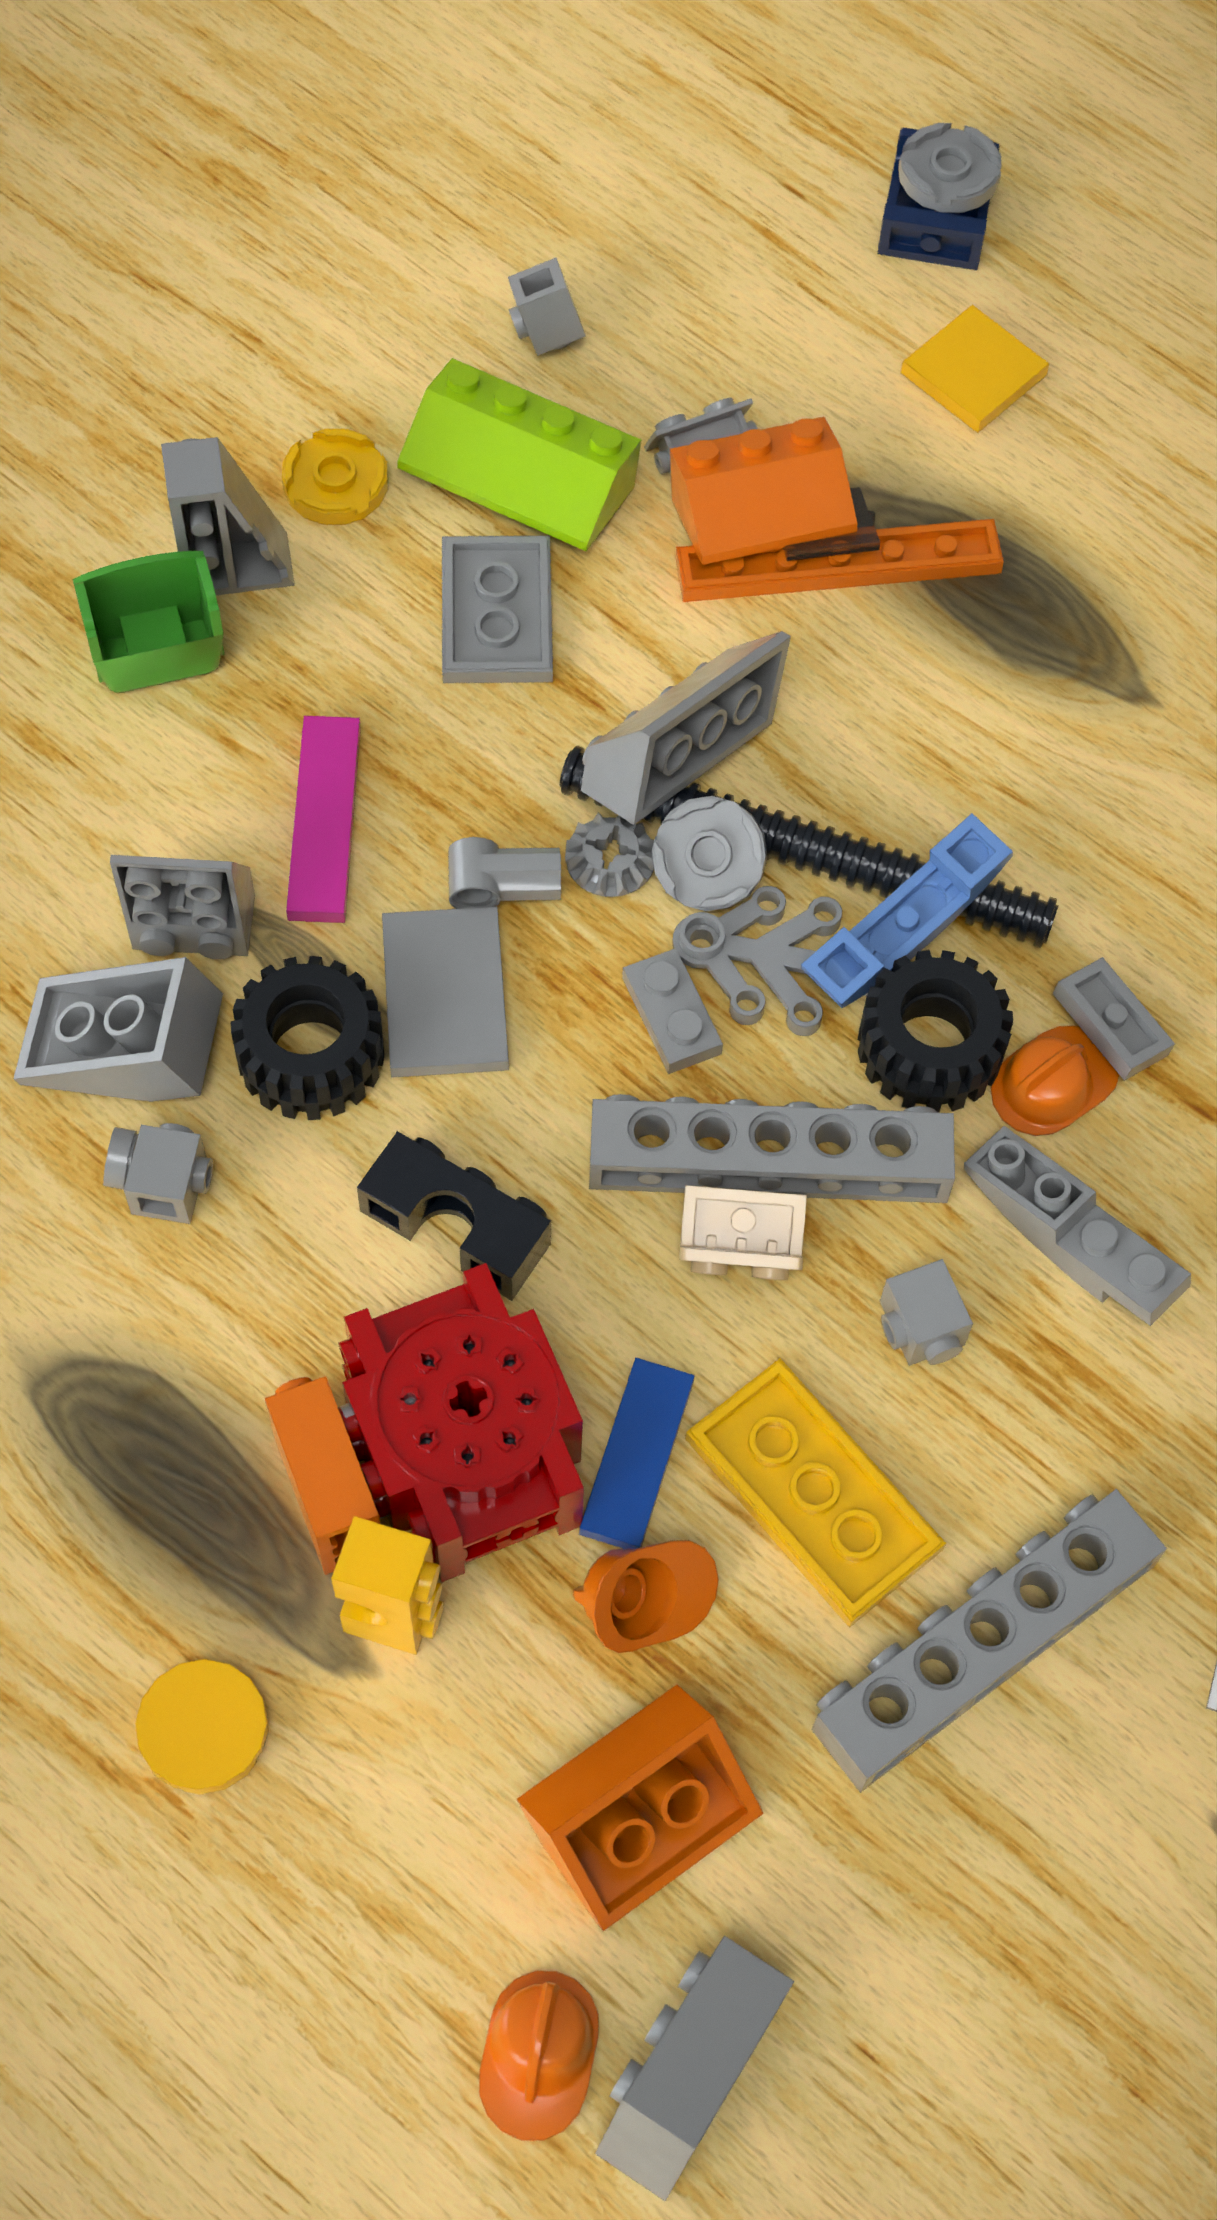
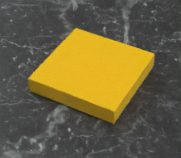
M972 304L903 360L901 374L978 433L1047 376L1050 363Z

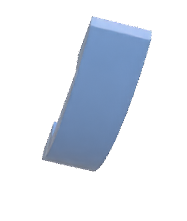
M970 814L930 850V860L850 931L845 927L839 930L801 964V969L841 1008H844L868 993L870 986H875L876 977L884 968L892 971L894 961L903 956L911 960L918 951L924 949L946 929L997 876L1012 858L1013 851L975 815Z

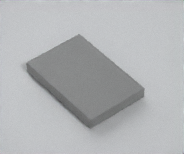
M442 536L443 683L553 682L550 536Z
M497 907L382 913L391 1078L509 1070Z

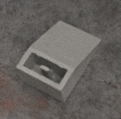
M111 855L110 866L133 950H142L154 956H167L173 952L200 953L211 959H226L231 955L248 956L255 901L250 867L230 861Z

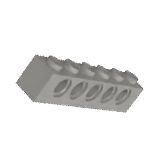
M624 1094L612 1095L606 1099H593L589 1189L685 1193L686 1184L806 1194L807 1198L947 1203L955 1181L954 1113H937L935 1109L930 1107L916 1106L907 1108L904 1111L878 1110L876 1107L867 1104H853L844 1109L818 1108V1106L810 1102H792L785 1106H759L756 1102L746 1099H735L725 1104L699 1103L697 1100L689 1097H673L665 1102L640 1101L634 1096ZM645 1135H655L660 1137L665 1143L659 1147L650 1148L640 1144L637 1139ZM713 1137L720 1140L725 1146L717 1150H708L701 1147L697 1141L702 1138ZM762 1140H774L779 1142L785 1149L779 1152H767L761 1149L757 1143ZM823 1142H832L839 1145L844 1152L830 1155L821 1151L817 1145ZM884 1144L894 1145L904 1155L889 1157L882 1154L877 1147Z
M1117 1489L1100 1502L1093 1494L1082 1500L1064 1517L1069 1525L1052 1538L1046 1531L1037 1534L1016 1553L1020 1560L1018 1564L1003 1575L997 1568L988 1571L967 1590L971 1597L969 1601L954 1612L948 1605L939 1608L917 1628L922 1634L920 1638L904 1650L898 1642L890 1645L868 1664L867 1667L872 1672L871 1675L854 1688L846 1680L834 1687L819 1700L816 1705L822 1712L817 1715L812 1731L860 1793L1155 1567L1167 1548ZM1075 1548L1087 1550L1095 1557L1098 1569L1085 1571L1078 1568L1071 1561L1069 1550ZM1025 1585L1040 1587L1048 1595L1050 1606L1034 1608L1028 1605L1020 1594V1587ZM976 1622H986L993 1625L1001 1636V1644L996 1646L980 1644L973 1637L970 1625ZM928 1659H936L943 1662L951 1671L952 1681L943 1685L928 1681L921 1672L920 1663ZM877 1697L892 1699L899 1705L902 1711V1719L896 1723L879 1721L871 1713L869 1702Z

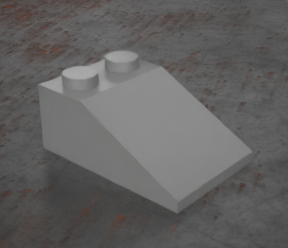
M186 957L39 978L13 1079L19 1085L149 1102L200 1096L223 993Z

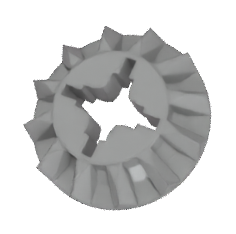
M598 812L592 821L586 824L578 822L574 834L570 840H567L565 851L566 866L573 880L590 893L605 897L627 895L642 887L653 873L652 847L654 840L650 839L647 835L643 823L633 825L619 815L616 818H604ZM612 840H617L619 853L622 855H616L613 862L609 863L608 869H604L603 853L600 850H606L608 844L612 843Z

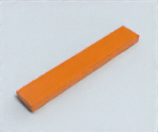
M994 519L861 530L855 533L705 565L701 564L693 545L676 547L675 557L683 602L1001 574L1004 564Z

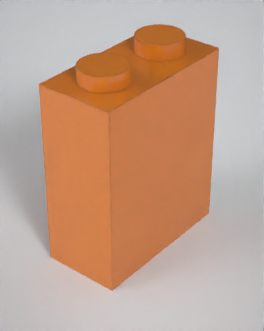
M326 1376L313 1381L311 1378L301 1377L282 1384L276 1389L274 1395L265 1398L277 1447L324 1574L327 1575L335 1570L353 1517L356 1516L379 1524L380 1520Z

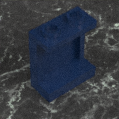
M901 128L887 203L884 209L877 254L977 271L990 199L982 206L963 213H942L923 207L908 196L899 181V160L907 139L918 130ZM993 142L999 151L1000 145L996 142Z

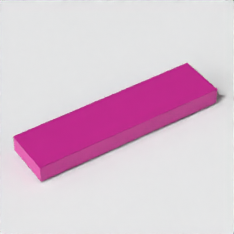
M304 716L286 907L288 921L345 923L361 730L360 718Z

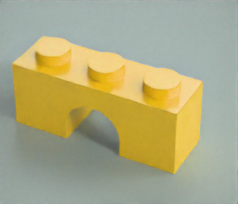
M356 1516L353 1517L331 1578L335 1597L345 1600L340 1612L343 1632L417 1655L423 1636L433 1639L442 1616L444 1601L439 1600L442 1590V1583L437 1582L440 1565L433 1563L430 1539Z

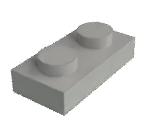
M676 948L623 967L622 979L668 1074L722 1054L723 1043Z
M1103 957L1060 980L1052 993L1124 1081L1167 1057L1175 1045L1173 1040Z

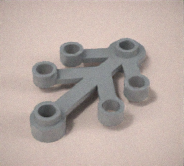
M773 886L758 888L753 893L752 899L719 918L710 913L697 912L689 915L677 925L673 933V949H677L683 963L687 966L704 968L710 972L730 999L729 1012L734 1021L742 1025L757 1023L764 1014L765 996L759 988L747 985L731 960L751 963L786 1008V1023L791 1032L799 1036H810L818 1031L823 1015L822 1006L816 999L804 993L788 971L806 974L801 969V964L816 952L814 950L793 947L794 945L813 934L830 936L839 929L842 908L835 899L830 897L814 899L810 903L808 910L758 939L736 935L756 922L761 925L770 926L777 924L783 918L786 898L781 890ZM762 901H771L777 905V908L772 911H766L760 908L758 904ZM821 911L828 912L834 919L828 922L820 921L815 917V914ZM696 939H704L711 946L700 948L691 943ZM747 999L753 1001L757 1007L754 1010L746 1011L741 1009L737 1003ZM804 1010L810 1012L814 1019L809 1022H803L798 1020L794 1014Z

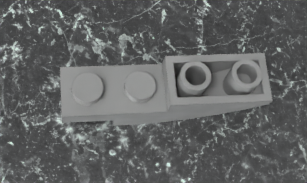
M1003 1126L964 1163V1170L997 1209L1036 1248L1100 1302L1103 1303L1110 1296L1151 1326L1190 1287V1272L1096 1205V1191L1006 1126Z

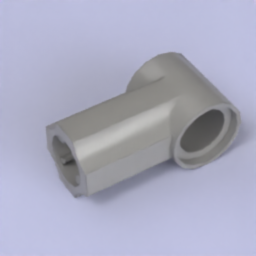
M480 837L462 838L455 841L448 849L449 902L451 906L456 909L496 907L500 901L561 900L560 848H499L492 840Z

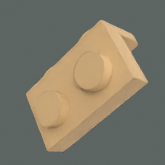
M685 1184L680 1260L692 1261L691 1272L727 1275L728 1264L752 1266V1277L788 1280L789 1269H803L802 1249L807 1195Z

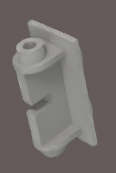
M725 398L703 409L704 415L686 420L684 414H678L655 425L656 431L653 432L644 448L646 451L659 448L660 452L655 453L654 459L660 474L669 472L671 475L670 448L689 445L698 440H713L742 434L751 429H758L754 421L746 422L744 418L745 413L753 404L752 398L734 404L732 398Z

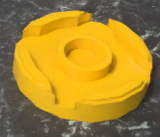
M322 429L313 432V438L304 441L302 444L300 439L290 447L282 462L283 492L290 506L305 519L323 525H346L366 518L380 506L388 491L387 461L383 453L381 455L375 448V443L366 435L349 429Z
M207 1659L178 1664L157 1677L141 1699L135 1722L138 1749L154 1776L174 1788L199 1795L225 1790L247 1776L262 1752L269 1730L265 1703L251 1679L230 1664Z

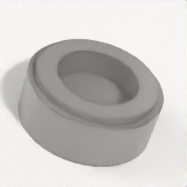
M118 1127L114 1128L105 1163L103 1186L124 1190L138 1138L137 1131Z

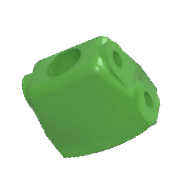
M203 551L170 552L135 558L90 571L73 579L99 683L105 682L110 691L123 693L208 674L215 671L219 666L220 656L224 655L222 642L223 628L213 582Z

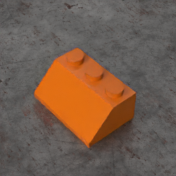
M825 417L805 418L790 424L761 430L751 429L742 434L713 440H698L689 445L670 448L672 502L702 565L857 532L858 523L842 449Z
M675 1685L516 1799L543 1848L603 1932L764 1814L714 1716L678 1685Z

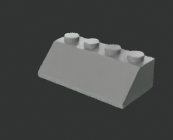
M780 631L727 649L709 663L704 662L700 664L693 674L676 686L667 687L656 700L640 711L635 710L631 712L623 723L604 736L599 735L589 743L583 755L582 762L585 767L581 791L635 825L772 724L791 636Z

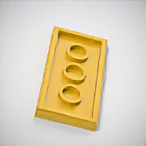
M781 1358L686 1431L685 1440L849 1628L942 1552L946 1546V1542Z

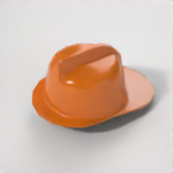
M1058 1026L1043 1032L1006 1058L1000 1067L997 1078L991 1086L992 1102L1001 1120L1014 1130L1033 1136L1050 1135L1070 1126L1077 1119L1102 1103L1115 1090L1119 1074L1079 1026Z
M671 1540L638 1549L624 1548L608 1551L600 1556L591 1566L584 1584L573 1590V1597L575 1601L584 1606V1611L593 1623L595 1633L604 1647L617 1653L632 1652L643 1647L677 1639L693 1631L707 1617L716 1599L719 1578L715 1561L704 1547L690 1540Z
M557 1971L531 1972L516 1978L500 1994L492 2012L480 2067L479 2095L486 2114L502 2132L521 2141H543L563 2132L579 2115L586 2098L598 2041V2012L591 1995L576 1979Z

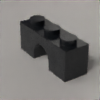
M397 1131L357 1186L360 1212L411 1241L421 1225L431 1217L451 1214L464 1219L471 1226L472 1230L460 1246L461 1271L463 1272L487 1263L499 1293L513 1301L551 1245V1220L547 1218L546 1212L539 1205L525 1197H517L515 1200L496 1189V1185L490 1177L476 1168L467 1167L464 1170L446 1160L444 1153L435 1144L424 1138L417 1137L415 1140H412Z

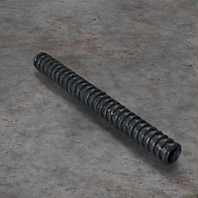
M577 745L569 752L560 777V787L562 794L569 796L572 792H576L580 800L586 801L590 796L581 791L585 767L582 759L585 749ZM693 783L690 787L686 786L645 816L644 819L645 821L653 822L657 818L661 820L662 825L663 820L671 810L689 799L707 796L722 797L717 796L718 792L715 789L710 788L706 793L701 791L700 784ZM727 793L722 799L734 801V796ZM747 799L737 803L754 816L765 835L767 860L771 856L778 857L779 864L784 866L788 861L795 863L797 870L803 871L806 866L812 868V874L815 876H820L822 872L829 874V880L836 882L840 877L846 879L847 886L854 887L855 883L863 885V891L870 893L873 888L880 890V896L887 898L889 894H892L926 864L919 861L920 855L912 853L909 858L903 856V850L897 847L891 852L885 850L886 844L878 842L876 847L869 845V839L866 837H861L859 841L852 839V833L847 831L841 836L835 834V828L827 826L825 830L819 829L818 822L811 820L806 825L801 823V817L797 815L787 819L784 818V811L776 810L774 814L767 812L768 808L766 805L760 804L756 809L751 807V802ZM594 800V803L596 805L603 806L602 804ZM998 880L996 885L989 883L959 916L965 917V924L971 926L974 924V921L983 923L982 929L990 931L991 927L999 928V934L1005 937L1009 932L1017 934V941L1024 942L1026 937L1035 940L1034 946L1041 948L1043 943L1046 944L1059 905H1056V898L1050 897L1048 902L1040 900V893L1033 891L1031 896L1022 894V887L1015 886L1012 891L1005 888V882Z

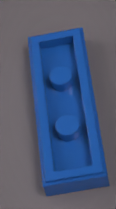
M635 1357L580 1525L579 1535L623 1549H638L642 1547L692 1390L695 1375Z

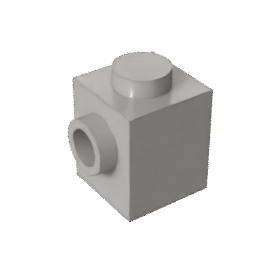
M557 258L508 277L517 304L516 307L509 309L512 321L520 339L530 337L537 356L551 350L562 349L571 342L586 336Z
M173 1123L161 1124L159 1127L141 1125L124 1187V1193L132 1215L185 1224L191 1223L198 1193L206 1194L208 1192L213 1172V1159L206 1157L200 1134H195L189 1128Z
M943 1259L886 1279L880 1299V1304L885 1313L881 1316L882 1327L890 1346L894 1350L901 1348L909 1366L924 1360H928L930 1365L940 1364L962 1352V1346L966 1344L973 1322Z

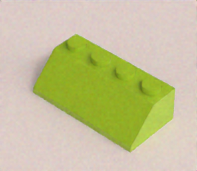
M451 358L426 388L398 458L397 468L587 551L634 489L641 439Z

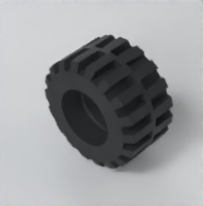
M930 950L918 951L915 961L911 962L906 956L895 960L892 971L884 968L876 977L875 986H870L857 1039L860 1041L858 1048L860 1063H867L865 1075L871 1084L878 1081L882 1082L880 1091L882 1095L889 1100L895 1095L904 1098L902 1107H915V1104L919 1103L933 1108L939 1113L941 1105L948 1104L951 1111L964 1108L967 1097L974 1102L982 1097L987 1085L992 1086L998 1076L1012 1035L1010 1031L1013 1025V1011L1007 1010L1010 999L1006 990H995L998 978L990 970L983 974L977 971L979 962L968 956L965 962L962 963L953 960L955 952L942 950L941 958H934L931 956ZM922 1016L938 1017L954 1025L960 1031L965 1041L951 1047L929 1046L914 1038L908 1032L904 1023Z
M309 956L307 964H297L296 957L283 959L284 968L276 970L271 964L262 969V981L258 983L250 979L243 987L245 999H236L233 1007L235 1020L231 1021V1035L240 1076H243L245 1087L253 1096L259 1093L261 1105L270 1111L277 1105H281L282 1116L295 1119L297 1112L301 1111L307 1113L308 1120H321L320 1111L330 1109L334 1117L345 1112L344 1102L347 1100H351L355 1105L366 1097L364 1085L374 1087L379 1078L378 1066H383L384 1041L378 1001L372 989L366 991L365 979L355 972L347 976L346 965L334 960L330 967L324 966L322 957ZM303 1023H322L340 1033V1036L332 1045L312 1054L292 1053L277 1045L278 1040L286 1031Z

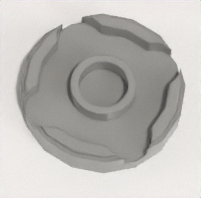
M936 123L920 128L907 139L899 160V181L908 196L923 207L942 213H963L982 206L993 197L1001 176V154L990 138L978 129L966 125L964 126V131L951 129L952 123Z
M714 796L689 799L671 810L659 827L652 847L654 871L666 893L685 906L703 911L730 908L749 897L763 877L768 857L765 835L754 816L736 802Z

